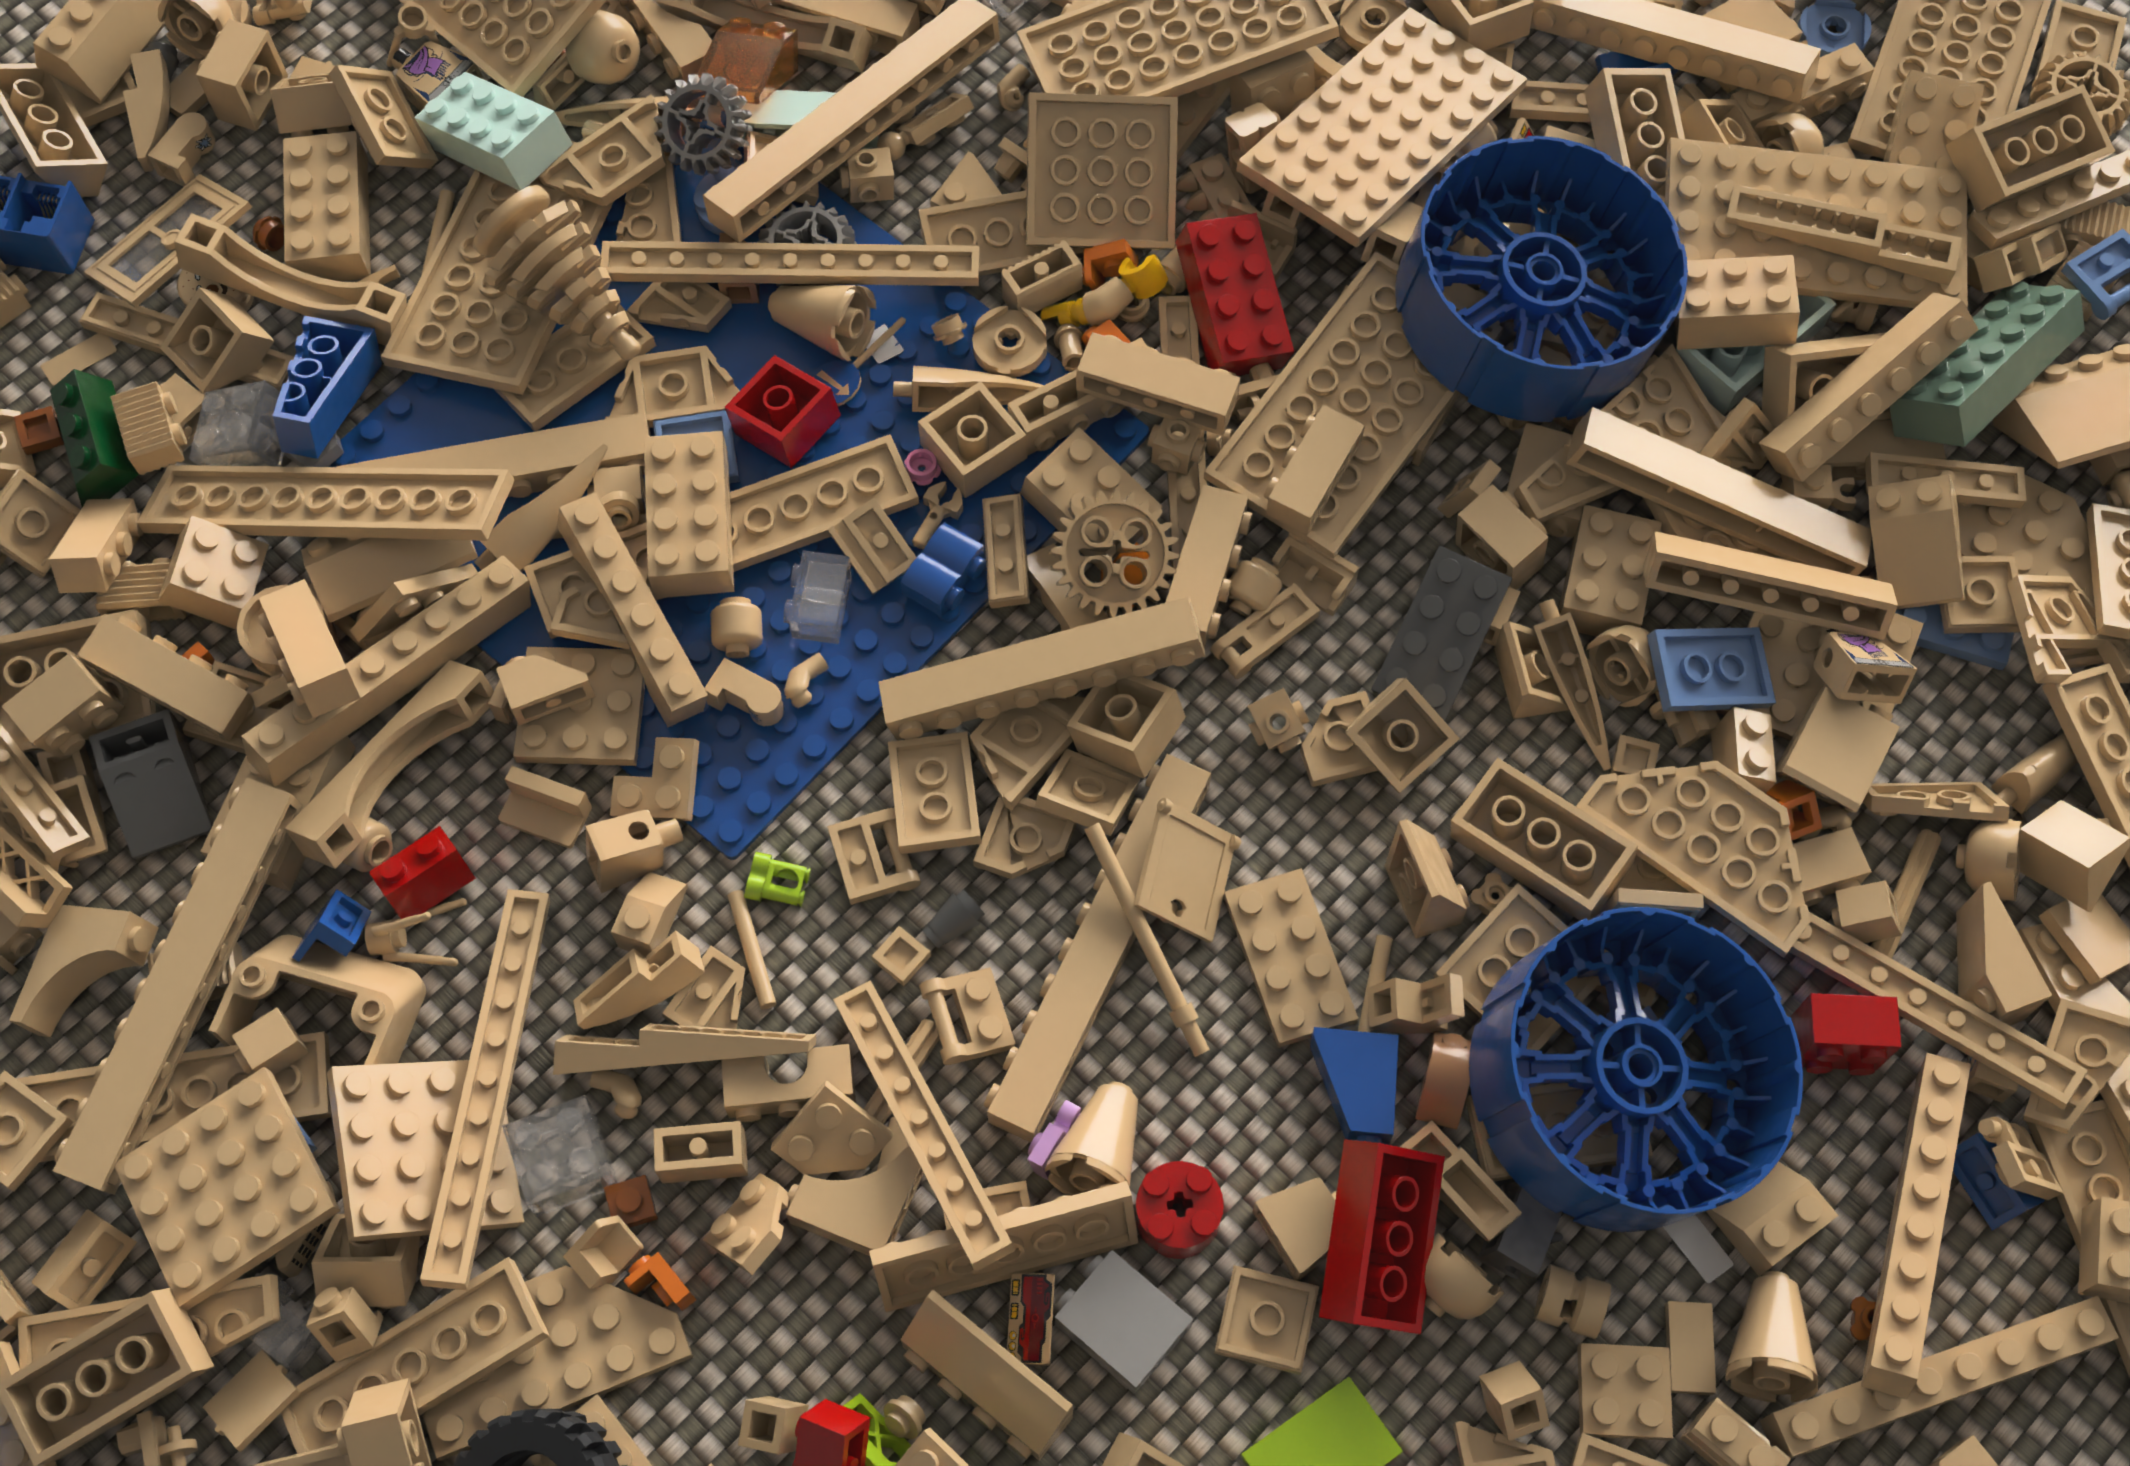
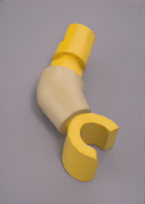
M1155 254L1147 256L1138 267H1135L1132 260L1126 257L1118 269L1122 277L1121 279L1115 276L1099 288L1086 292L1076 302L1071 300L1044 307L1041 310V320L1048 321L1058 318L1060 325L1073 324L1076 327H1079L1081 324L1099 326L1108 319L1112 321L1132 302L1134 297L1137 299H1147L1159 293L1168 281L1166 271Z

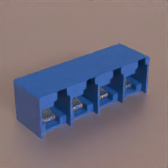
M18 173L16 178L0 176V259L3 263L63 274L74 273L95 219L72 181H68L66 186L26 180L22 173Z

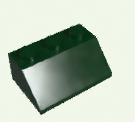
M73 369L50 389L80 503L83 507L86 501L90 499L112 498L139 474L129 461L124 448L125 446L110 396L116 394L113 382Z

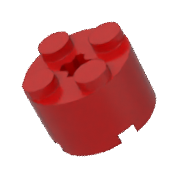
M1174 1161L1156 1167L1146 1174L1137 1193L1135 1222L1140 1237L1157 1253L1168 1258L1185 1259L1198 1255L1213 1241L1220 1228L1224 1209L1221 1189L1212 1173L1203 1166L1185 1161ZM1173 1204H1182V1207L1186 1209L1184 1217H1177L1176 1211L1172 1210Z

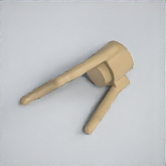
M407 0L398 12V26L394 29V38L386 62L388 67H392V58L395 52L399 50L402 38L404 37L419 39L427 35L430 41L441 45L435 33V26L427 21L425 9L413 3L412 0Z
M461 898L440 904L422 914L403 919L397 918L367 924L365 926V943L371 956L382 955L383 961L388 963L400 961L457 966L459 962L456 958L399 952V949L407 944L406 927L465 906L467 900Z

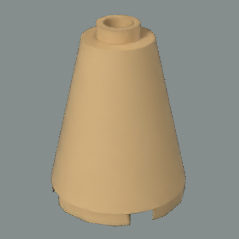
M781 285L771 294L768 301V309L775 322L841 360L852 361L850 357H859L870 343L876 321L870 320V308L876 309V300L873 292L864 286Z
M1110 1082L1109 1084L1099 1086L1048 1159L1045 1166V1172L1050 1171L1048 1180L1063 1194L1073 1196L1095 1190L1104 1184H1117L1124 1181L1128 1182L1130 1188L1138 1099L1129 1086L1120 1082Z
M1768 1271L1754 1279L1726 1367L1725 1378L1726 1381L1731 1380L1730 1388L1748 1398L1765 1402H1776V1394H1791V1402H1799L1813 1397L1818 1392L1819 1380L1799 1287L1795 1281L1783 1272Z

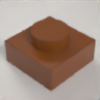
M52 406L13 416L20 443L26 455L64 445L57 415Z
M646 1175L603 1187L610 1215H618L629 1228L658 1219L649 1180Z

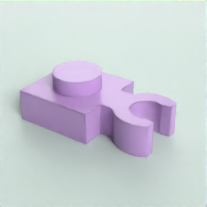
M1066 1100L1061 1106L1054 1124L1049 1122L1045 1131L1038 1133L1033 1138L1028 1149V1161L1035 1174L1048 1180L1050 1171L1045 1172L1047 1161L1080 1115L1081 1107Z

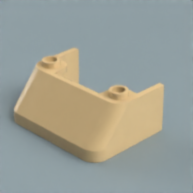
M281 935L236 967L208 1030L223 1045H237L232 1035L249 1025L259 1000L268 996L274 990L279 978L355 999L351 1010L353 1023L360 1031L376 1036L364 1065L395 1064L400 1060L424 1001L426 986L421 977L412 969L349 952L345 957L328 945L314 942L300 962H298L292 956L302 938L294 935Z

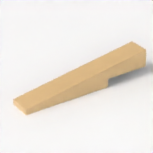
M1735 184L1725 222L1948 286L1956 272L1963 239L1961 237L1886 223L1887 214Z
M650 1023L639 1030V1039L565 1035L555 1041L553 1075L809 1052L816 1045V1034Z

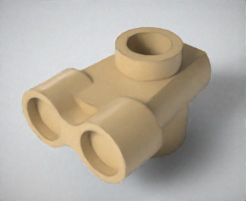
M256 0L257 4L252 10L253 19L258 26L275 24L276 20L285 18L298 21L310 13L312 0Z

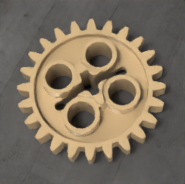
M1115 489L1111 499L1107 500L1103 490H1099L1096 494V503H1093L1085 495L1081 499L1083 510L1073 504L1068 508L1073 520L1065 517L1059 519L1058 523L1065 529V532H1054L1051 536L1055 541L1061 543L1060 546L1049 550L1050 555L1060 557V561L1050 567L1051 571H1062L1064 575L1057 581L1056 585L1069 584L1071 589L1065 598L1068 600L1079 595L1081 599L1078 609L1081 610L1091 603L1093 604V616L1095 617L1100 614L1103 608H1107L1109 618L1116 616L1118 608H1121L1123 614L1132 612L1133 604L1138 610L1147 608L1145 598L1154 603L1158 602L1160 597L1155 589L1168 590L1170 585L1163 577L1174 576L1177 573V570L1169 566L1168 562L1178 559L1179 554L1169 551L1168 547L1177 542L1178 539L1177 537H1166L1164 533L1172 526V523L1159 524L1157 520L1163 510L1158 509L1153 513L1147 511L1150 504V499L1148 498L1140 505L1135 504L1136 496L1133 491L1127 496L1126 500H1121L1119 489ZM1088 524H1097L1102 527L1105 535L1103 542L1093 543L1088 540L1085 534ZM1133 525L1141 529L1144 536L1142 544L1134 545L1127 541L1125 537L1127 526ZM1112 545H1116V552H1147L1149 558L1142 559L1123 556L1116 563H1112V556H1081L1079 550L1086 549L1105 552ZM1095 563L1103 570V580L1100 583H1093L1087 580L1084 575L1086 564ZM1126 565H1135L1140 568L1143 576L1140 584L1133 585L1126 581L1124 577Z

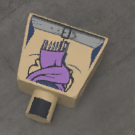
M432 41L425 42L414 54L404 48H400L392 58V66L398 69L396 78L405 98L419 111H422L430 100L439 96L450 86L454 78L462 75L465 71L483 79L480 68L464 54Z
M1828 629L1822 633L1819 638L1820 649L1813 663L1814 670L1838 699L1901 704L1917 671L1914 665L1880 640L1858 634L1841 633L1836 629Z

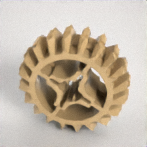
M2086 50L2079 56L2070 51L2064 57L2057 55L2055 59L2047 62L2041 68L2032 83L2029 102L2035 104L2084 84L2110 137L2112 133H2116L2117 130L2121 129L2125 120L2130 115V81L2123 79L2125 70L2113 69L2114 61L2105 63L2101 61L2100 54L2095 58H2091Z

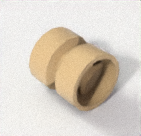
M1550 1264L1539 1290L1534 1319L1556 1327L1565 1322L1569 1324L1571 1332L1596 1339L1607 1312L1611 1284L1589 1276L1580 1281L1576 1279L1574 1271ZM1565 1299L1572 1300V1303L1566 1302Z

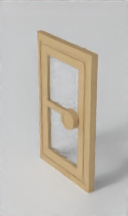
M198 174L86 269L84 274L136 308L180 270L174 241L191 213L229 228L249 211L252 206L245 199Z

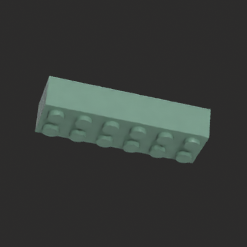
M2022 281L2001 290L1972 317L1979 330L1890 406L1894 436L1965 447L2085 331L2081 291L2065 289L2060 285L2047 287L2028 285V283Z

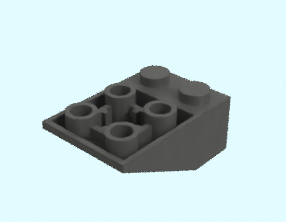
M169 708L89 736L98 772L134 860L206 835L213 826L187 736L184 735L183 726Z

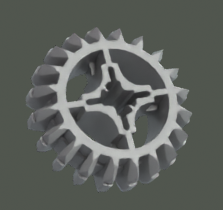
M702 73L701 78L696 74H689L687 83L681 79L675 80L677 92L672 89L664 90L669 99L668 102L660 101L657 103L658 107L664 110L663 116L658 115L653 118L656 123L662 124V128L654 134L659 138L666 139L661 144L664 152H671L668 160L673 164L680 163V168L683 171L690 172L693 169L697 175H704L706 170L708 173L715 175L719 173V165L724 169L731 168L730 157L737 160L742 158L738 150L739 145L743 147L750 145L746 139H743L744 132L750 133L753 131L752 126L744 124V120L752 116L751 111L742 109L747 102L746 98L741 95L736 96L738 92L736 85H727L725 78L717 76L714 79L713 75L709 73ZM705 95L704 100H700L696 108L690 111L685 110L694 99ZM723 108L726 114V127L722 124L720 117ZM693 118L707 121V125L713 127L714 131L700 128V123L693 121ZM681 122L686 128L684 140L681 134ZM714 138L722 139L714 149L701 154L703 148H707L711 140Z
M806 200L803 207L799 208L790 203L789 211L784 212L781 210L776 214V219L771 218L765 223L766 228L760 229L759 241L757 242L857 244L855 232L852 226L848 225L845 215L838 216L835 207L825 211L821 201L815 207H810ZM776 284V286H777V287H780L781 285H838V284Z

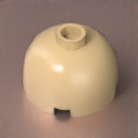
M162 0L158 6L159 22L165 21L169 32L165 35L176 48L193 59L200 60L202 57L207 56L214 44L216 35L222 31L228 19L235 20L232 9L226 0Z
M598 10L566 47L568 62L577 76L591 83L610 85L621 82L633 72L639 60L640 45L633 27L623 17Z
M1780 113L1759 122L1755 127L1761 128L1758 137L1765 148L1824 155V143L1820 130L1811 119L1803 114Z
M1633 625L1617 626L1606 630L1588 644L1586 650L1590 649L1587 661L1595 689L1602 697L1608 700L1611 694L1616 700L1622 702L1619 706L1626 708L1638 706L1658 690L1647 635L1650 632Z
M2009 819L2008 822H1982L1971 830L1966 844H1958L1956 868L1964 869L1966 883L1973 892H1976L1983 884L1991 881L2001 901H2016L2020 876L2021 821Z
M1438 1232L1434 1237L1433 1248L1426 1265L1425 1284L1427 1293L1425 1305L1440 1318L1445 1312L1457 1319L1467 1320L1483 1315L1494 1306L1505 1292L1497 1283L1493 1286L1485 1278L1488 1274L1453 1242L1450 1241L1444 1247L1443 1245L1446 1243L1444 1235Z

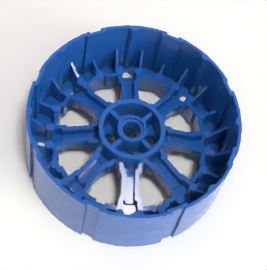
M1527 136L1526 139L1515 140L1511 137L1482 145L1455 161L1443 173L1439 184L1434 185L1401 257L1396 275L1395 297L1397 312L1402 313L1404 320L1402 324L1403 332L1414 353L1426 369L1451 392L1457 390L1469 398L1467 402L1476 407L1503 417L1530 422H1552L1557 417L1566 416L1567 420L1585 416L1592 407L1599 410L1605 407L1616 395L1637 378L1676 318L1685 296L1688 276L1685 246L1680 242L1679 228L1665 203L1646 181L1626 165L1623 167L1612 160L1611 156L1595 148L1566 139L1546 136ZM1538 208L1542 209L1544 213L1538 211ZM1503 222L1531 225L1530 233L1523 235L1515 234ZM1557 233L1571 239L1572 241L1577 243L1579 247L1575 248L1567 240L1561 238L1560 236H1557ZM1467 235L1471 239L1477 238L1492 251V254L1488 255V257L1459 255L1460 253L1447 251V249ZM1597 268L1603 270L1615 292L1593 283V280L1587 277V272ZM1452 283L1480 285V289L1489 292L1486 297L1470 308L1466 309L1465 307L1457 312L1455 304L1447 301L1443 295L1444 286H1451ZM1585 311L1609 320L1608 324L1617 329L1613 343L1606 350L1597 339H1594L1581 317ZM1514 319V332L1517 333L1513 351L1510 352L1504 349L1502 344L1491 339L1482 331L1497 321L1501 323ZM1546 327L1555 336H1560L1572 357L1570 360L1572 366L1548 364L1541 359L1539 349Z
M1650 907L1612 909L1601 912L1591 920L1585 918L1568 927L1515 963L1498 980L1481 1008L1484 1013L1481 1021L1474 1027L1471 1040L1469 1078L1472 1100L1478 1121L1484 1122L1490 1136L1487 1142L1501 1165L1521 1188L1555 1213L1562 1211L1574 1217L1573 1222L1606 1231H1646L1670 1225L1729 1203L1753 1189L1770 1173L1782 1157L1794 1133L1791 1129L1795 1117L1799 1116L1803 1092V1070L1799 1042L1791 1017H1787L1780 1002L1782 1000L1780 994L1755 960L1729 937L1713 927L1707 928L1694 922L1695 918L1670 910ZM1576 976L1577 978L1598 976L1601 986L1606 987L1610 1012L1606 1014V1018L1602 1015L1597 1016L1573 996L1575 993L1565 983ZM1641 982L1653 988L1655 992L1669 1001L1667 1004L1669 1008L1660 1019L1656 1021L1648 1019L1645 1011H1642L1637 983ZM1693 992L1697 997L1696 1004L1692 1005L1685 996ZM1537 1013L1546 1019L1551 1017L1574 1036L1572 1040L1579 1050L1570 1054H1542V1051L1527 1049L1530 1034L1527 1031L1529 1023L1535 1020ZM1691 1026L1704 1044L1709 1063L1690 1061V1058L1686 1056L1681 1045V1038ZM1604 1048L1608 1052L1607 1059L1603 1058ZM1629 1062L1638 1069L1639 1078H1636L1630 1072ZM1727 1080L1735 1082L1737 1087L1731 1090L1727 1089ZM1541 1083H1568V1087L1583 1089V1094L1576 1102L1578 1106L1562 1122L1553 1125L1549 1129L1543 1123L1540 1115H1536L1531 1105L1533 1099L1529 1087H1536ZM1645 1091L1651 1097L1650 1104L1645 1103ZM1684 1092L1708 1093V1097L1713 1098L1712 1123L1708 1132L1701 1129L1687 1110V1104L1682 1097ZM1611 1120L1613 1133L1618 1135L1616 1166L1612 1167L1611 1176L1602 1173L1596 1175L1588 1171L1589 1167L1578 1161L1574 1156L1582 1148V1142L1598 1126ZM1653 1126L1658 1130H1664L1679 1150L1677 1156L1683 1164L1673 1174L1657 1180H1652L1651 1165H1648L1650 1133L1653 1132ZM1707 1173L1710 1175V1180L1705 1176Z

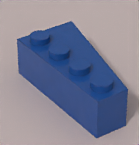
M304 315L302 321L303 332L301 336L297 337L295 343L296 354L294 360L289 362L287 368L288 379L286 383L282 384L272 417L281 452L318 459L381 367L382 361L375 328Z

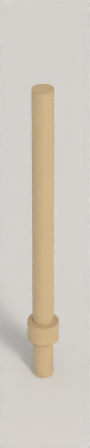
M1100 823L1084 829L1172 1009L1169 1015L1175 1027L1181 1028L1195 1057L1209 1051L1210 1049L1195 1020L1199 1017L1192 1002H1186L1143 911L1133 906L1135 895Z

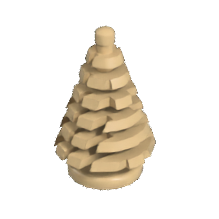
M539 185L526 187L504 201L487 217L473 239V248L479 254L487 258L494 257L487 266L491 269L485 273L484 282L499 291L506 289L507 296L516 301L525 303L528 300L527 305L529 308L538 313L546 314L550 311L548 317L560 325H568L572 322L570 329L579 336L591 335L595 332L591 339L592 343L602 348L613 345L616 348L615 351L623 360L628 361L636 357L640 352L641 345L632 335L630 336L626 332L630 326L626 312L616 313L621 303L616 289L608 290L611 278L606 267H600L601 255L597 246L591 244L592 235L587 224L582 222V213L577 202L570 199L566 203L563 200L549 207V194Z

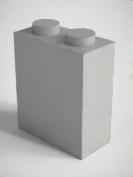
M1111 1250L1105 1258L1097 1255L1082 1274L1086 1280L1076 1292L1069 1288L1054 1306V1309L1058 1312L1054 1317L1055 1326L1133 1394H1136L1192 1327L1193 1318L1117 1253Z

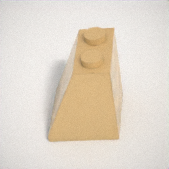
M1827 687L1821 688L1775 767L1776 776L1814 790L1817 798L1830 805L1841 806V809L1848 813L1857 812L1900 726L1891 722L1893 718L1891 713L1871 704L1869 709H1866L1855 703L1854 700L1838 699Z

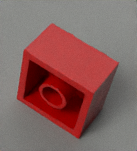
M776 355L725 406L737 436L790 468L805 455L841 416L831 387Z
M1810 993L1790 1016L1799 1042L1802 1067H1806L1808 1073L1822 1074L1831 1072L1832 1069H1848L1851 1075H1870L1875 1073L1901 1048L1897 997Z

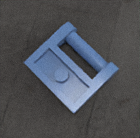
M2124 229L2119 230L2070 260L2061 270L2091 303L2093 313L2101 320H2106L2117 312L2118 307L2130 301V283L2111 295L2104 289L2108 284L2130 272V235Z

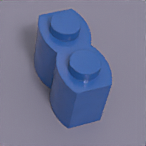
M944 522L930 538L923 552L913 561L900 582L902 594L941 617L949 609H956L965 593V590L962 588L971 579H978L986 566L984 545Z

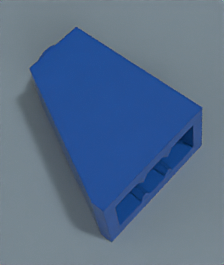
M1320 1027L1313 1028L1310 1038V1049L1345 1139L1390 1144L1394 1135L1399 1035Z

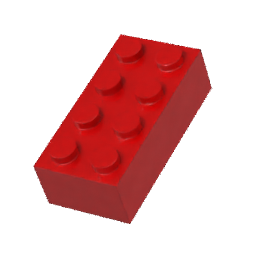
M1257 213L1186 223L1175 244L1208 368L1223 369L1235 373L1236 376L1249 374L1252 367L1266 362L1269 363L1272 370L1282 369L1294 353V348Z
M1344 1139L1319 1318L1421 1334L1427 1293L1425 1271L1433 1248L1445 1156L1377 1142Z

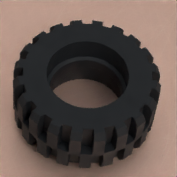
M529 1409L514 1411L511 1415L499 1416L488 1422V1430H477L468 1439V1445L472 1449L470 1451H460L453 1465L521 1466L532 1455L543 1454L557 1466H619L616 1458L622 1454V1451L616 1441H604L603 1438L607 1435V1430L597 1422L586 1423L587 1418L583 1414L575 1411L563 1412L562 1409Z

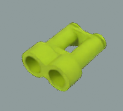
M756 851L747 880L744 898L759 902L764 898L795 906L799 904L802 907L805 897V891L803 890L802 892L804 881L805 884H808L811 868L807 869L804 866L773 860L772 855ZM774 877L796 881L798 886L793 889L776 885L772 882Z

